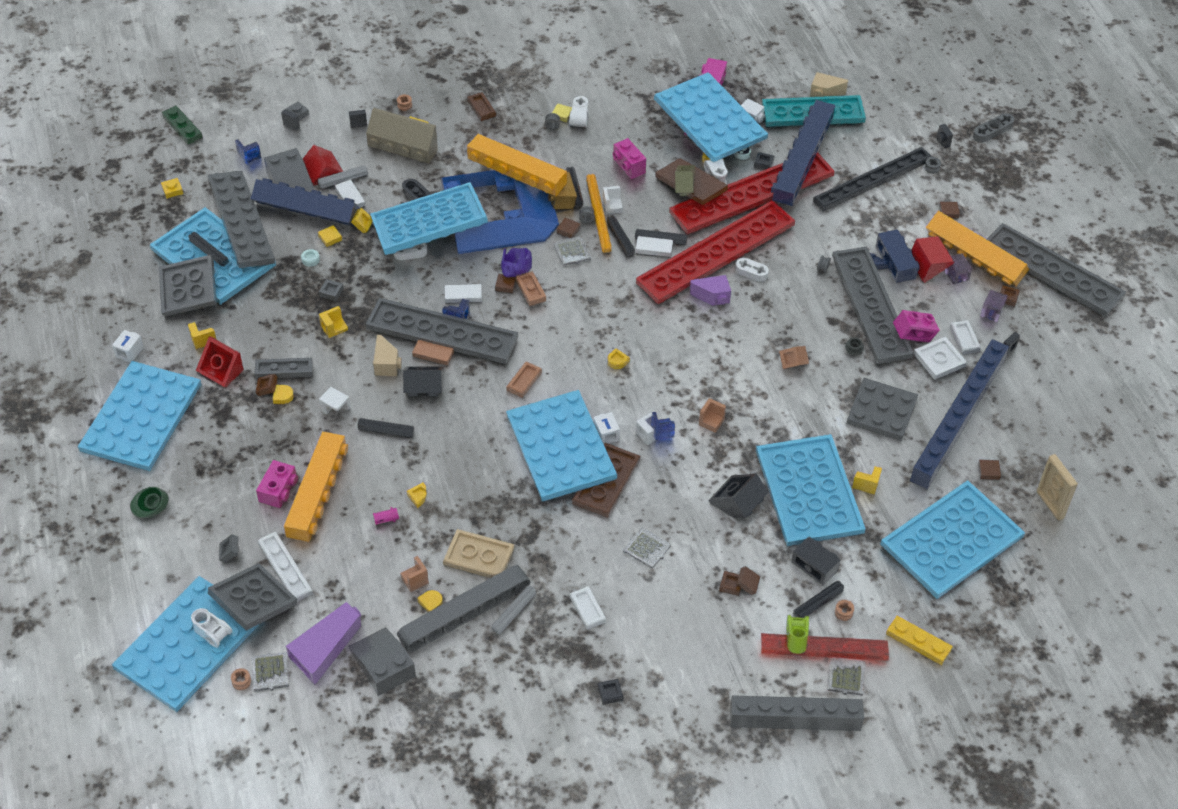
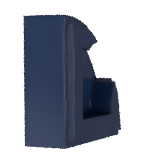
M870 253L877 270L888 269L889 264L886 259Z

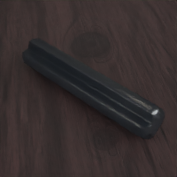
M567 167L566 171L570 172L577 195L574 206L582 207L583 198L575 168Z
M614 215L608 216L607 224L627 256L634 255L635 248Z
M636 229L635 239L641 236L673 240V244L685 245L687 243L686 234Z
M192 232L189 234V241L205 254L212 255L214 261L220 266L228 264V257L198 233Z
M359 418L357 424L358 429L406 437H413L415 431L414 426Z
M840 581L834 582L794 609L793 616L798 618L808 616L843 592L844 585Z

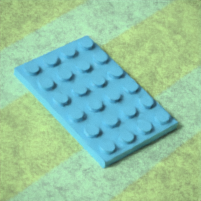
M709 72L654 95V100L712 162L768 138V133Z
M471 182L370 214L385 255L394 254L397 251L412 248L422 243H428L440 237H447L456 232H463L466 229L478 227L488 222Z
M206 207L150 244L151 250L169 264L207 256V254L189 241V234L196 232L228 257L229 262L225 266H220L214 261L216 300L220 305L276 266L275 261V264L239 268L222 219Z
M131 361L78 445L79 451L151 471L200 388L201 380Z
M579 390L506 411L507 418L542 502L617 479V473Z
M831 434L756 446L759 463L787 546L799 545L809 536L816 541H823L865 533L866 528Z
M967 480L883 538L880 545L938 599L1022 539L1025 532Z
M198 576L112 664L114 670L175 712L182 708L259 626L258 624L246 631L208 595V587L213 584L201 576ZM204 608L231 627L232 633L226 635L219 642V647H213L194 631L191 615L195 610Z

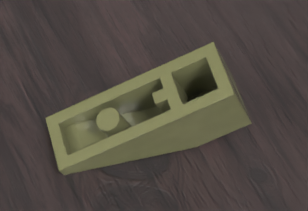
M678 165L675 171L676 193H680V196H688L694 192L695 165Z

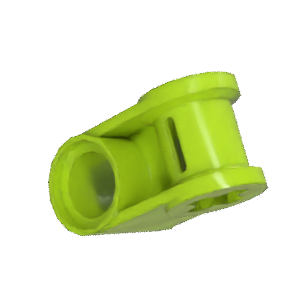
M787 615V647L792 653L801 654L806 651L809 616L798 618Z

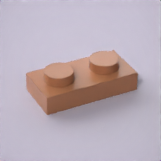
M533 271L516 276V282L529 306L546 301V295Z

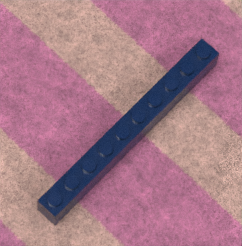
M991 339L913 467L910 482L928 490L1003 365L1009 349L1008 345Z

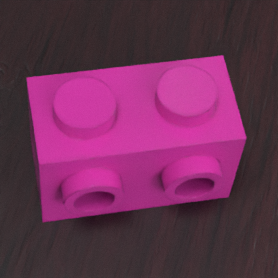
M629 138L614 144L613 159L630 179L646 173L647 158Z
M902 310L893 321L901 339L930 343L940 331L935 318L929 313Z
M273 460L256 489L258 502L281 508L283 503L288 500L292 486L297 484L298 475L296 474L295 466Z

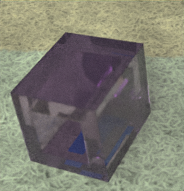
M963 253L952 255L951 257L955 263L945 269L944 272L953 285L970 280L973 268Z
M990 289L980 316L998 322L1008 296Z

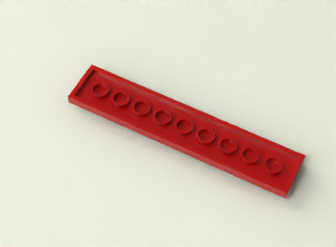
M818 152L801 189L834 176L835 171ZM783 163L728 184L727 191L704 205L690 199L669 207V213L688 235L773 201L771 189L773 183H777V176L779 171L782 172Z
M770 201L638 276L636 284L657 304H660L688 288L691 280L707 277L793 227L795 220L774 201Z

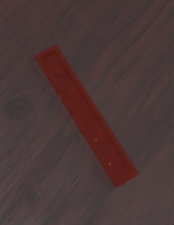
M761 633L762 654L889 660L888 640L808 636L806 651L796 654L789 651L787 647V634Z

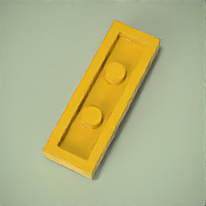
M898 615L886 631V635L941 666L953 647Z

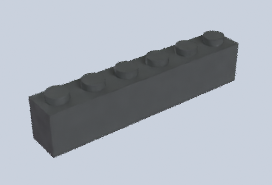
M732 695L730 703V727L861 731L864 721L863 699Z

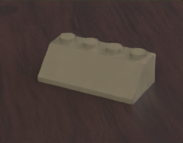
M377 108L372 109L366 132L368 146L425 163L431 162L438 151L436 125Z

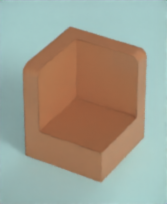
M797 346L779 351L783 369L809 364L806 346Z
M709 398L700 411L699 426L716 433L725 420L726 406Z
M418 556L414 557L415 566L400 573L401 579L410 592L429 583L428 571Z

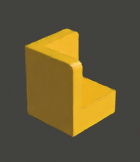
M339 306L319 314L320 325L328 338L348 330V326L342 319Z
M195 322L188 324L195 349L205 347L209 337L216 339L214 329L208 328L198 331Z
M874 466L872 475L857 471L852 488L875 495L882 468Z

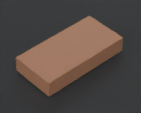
M418 340L412 356L448 366L454 349Z
M526 361L506 386V391L523 398L541 375L542 368Z

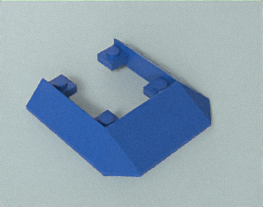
M490 170L440 178L443 191L471 182L473 188L496 185L497 192L515 190L520 208L504 211V220L490 221L481 226H475L463 232L454 233L458 254L543 242L559 226L556 211L548 199L549 193L501 174L498 171Z

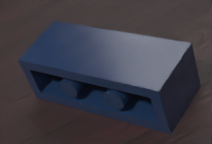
M898 229L878 233L875 246L882 259L887 260L889 264L888 269L895 282L901 283L916 279L920 269L919 263L915 261L911 249L907 247L904 236H901Z

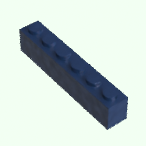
M267 178L262 180L256 179L251 195V200L255 203L353 227L354 225L351 221L359 209V206L354 203L355 200L344 198V200H341L333 194H328V196L321 195L322 192L317 190L308 192L303 187L295 186V188L289 187V184L283 182L275 184Z

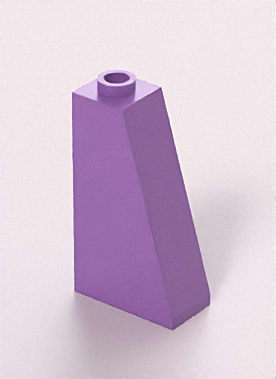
M346 602L286 645L290 660L313 684L320 680L360 629L361 613L355 606L351 607Z

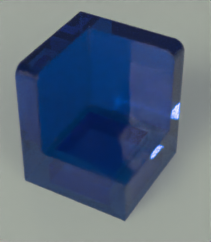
M239 139L235 140L237 152L246 164L261 158L260 147L257 142L243 146Z
M462 299L459 307L452 305L444 306L442 313L467 319L470 313L469 300Z
M652 412L651 427L654 429L655 441L674 438L675 422L671 421L670 418L658 420L656 412Z

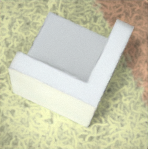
M620 186L603 188L605 215L623 213Z
M332 387L319 398L320 409L325 414H328L331 409L339 411L341 407L346 410L351 408L349 396Z
M655 411L636 421V434L647 445L665 435V431L656 422L657 413Z

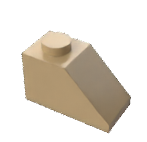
M816 72L811 84L810 97L845 95L848 80Z
M377 335L373 361L375 376H397L398 369L402 368V358L398 357V350L382 335Z

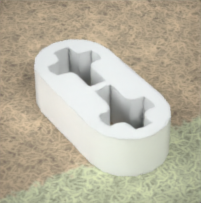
M422 243L412 248L397 251L394 253V257L397 260L422 258L427 254V244Z
M740 258L736 262L735 270L737 274L758 282H763L768 278L769 269L766 265L748 258Z

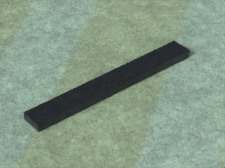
M920 147L813 197V202L824 212L926 164V159L932 156L923 147Z

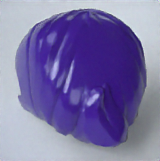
M511 248L507 254L506 249L503 250L501 269L505 277H516L531 270L532 253L528 248Z

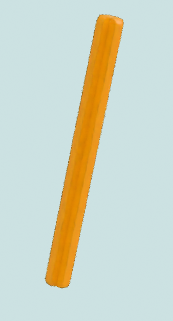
M588 174L586 181L592 208L594 209L602 252L610 253L612 246L596 176Z

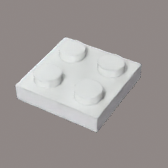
M946 337L914 350L915 357L934 380L962 369L967 364L966 360Z

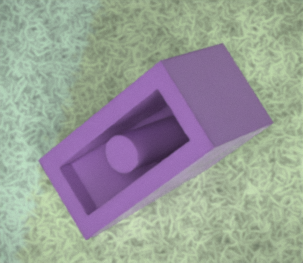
M726 275L695 279L690 282V295L712 306L730 303L731 288Z

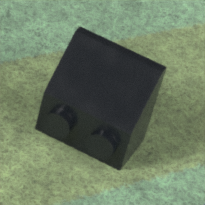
M406 366L403 370V393H408V396H419V393H427V396H438V393L443 391L444 366Z
M757 473L731 475L708 501L732 518H747L752 514V510L763 502L764 497L769 491Z

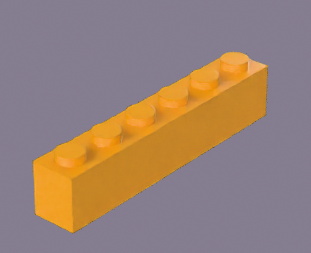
M477 134L467 145V157L471 161L551 195L557 196L567 184L566 170L483 135Z
M939 210L926 226L929 237L938 236L946 248L957 250L958 255L965 259L966 257L970 258L971 262L979 268L983 266L990 275L1001 277V281L1008 286L1012 284L1017 287L1029 270L1026 263Z
M322 431L284 524L287 538L309 542L311 536L315 535L317 521L323 516L324 503L328 502L331 486L334 487L336 482V473L341 470L343 455L346 456L348 452V444H346L344 435Z

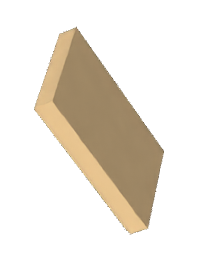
M1053 454L1048 458L1036 492L1059 521L1065 518L1078 483L1056 454Z
M457 529L443 560V565L492 578L506 570L515 549L514 544Z

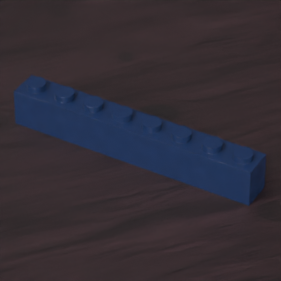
M816 100L814 105L810 106L809 116L804 118L803 127H800L798 132V138L794 139L793 149H790L788 152V160H784L782 172L779 171L777 183H773L771 189L773 201L793 206L833 120L834 104Z

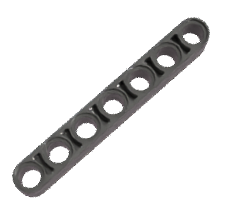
M514 565L404 625L398 630L397 636L408 652H414L521 593L526 586L530 585L531 581L519 565Z

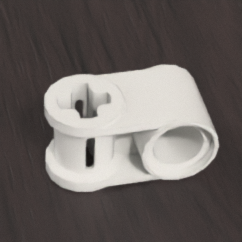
M578 96L574 98L569 126L587 127L588 99L586 97Z
M723 159L715 162L711 160L704 161L705 172L727 184L725 177L728 171Z
M204 608L195 610L191 615L196 634L204 638L213 647H219V642L226 635L232 633L231 627L225 621L217 618Z

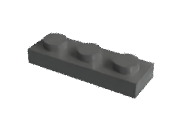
M310 357L255 360V379L270 374H275L278 378L312 377L313 359Z

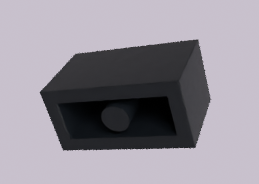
M809 536L793 551L791 562L823 586L838 572L841 560L836 554L828 551L820 542Z

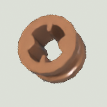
M403 94L397 98V106L400 110L407 111L412 108L411 96Z
M840 600L836 604L835 616L841 621L850 620L853 617L854 605L851 601ZM843 608L847 609L846 613L842 612Z
M239 668L231 674V682L235 689L245 690L251 685V677L248 670ZM241 677L242 679L244 677L245 680L243 682H241V680L238 682L237 678Z

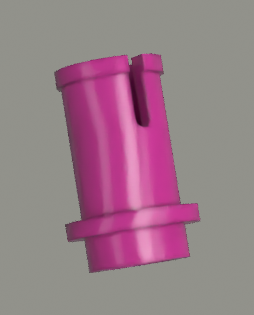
M390 507L389 510L373 513L376 525L390 521L396 522L399 519L397 508Z

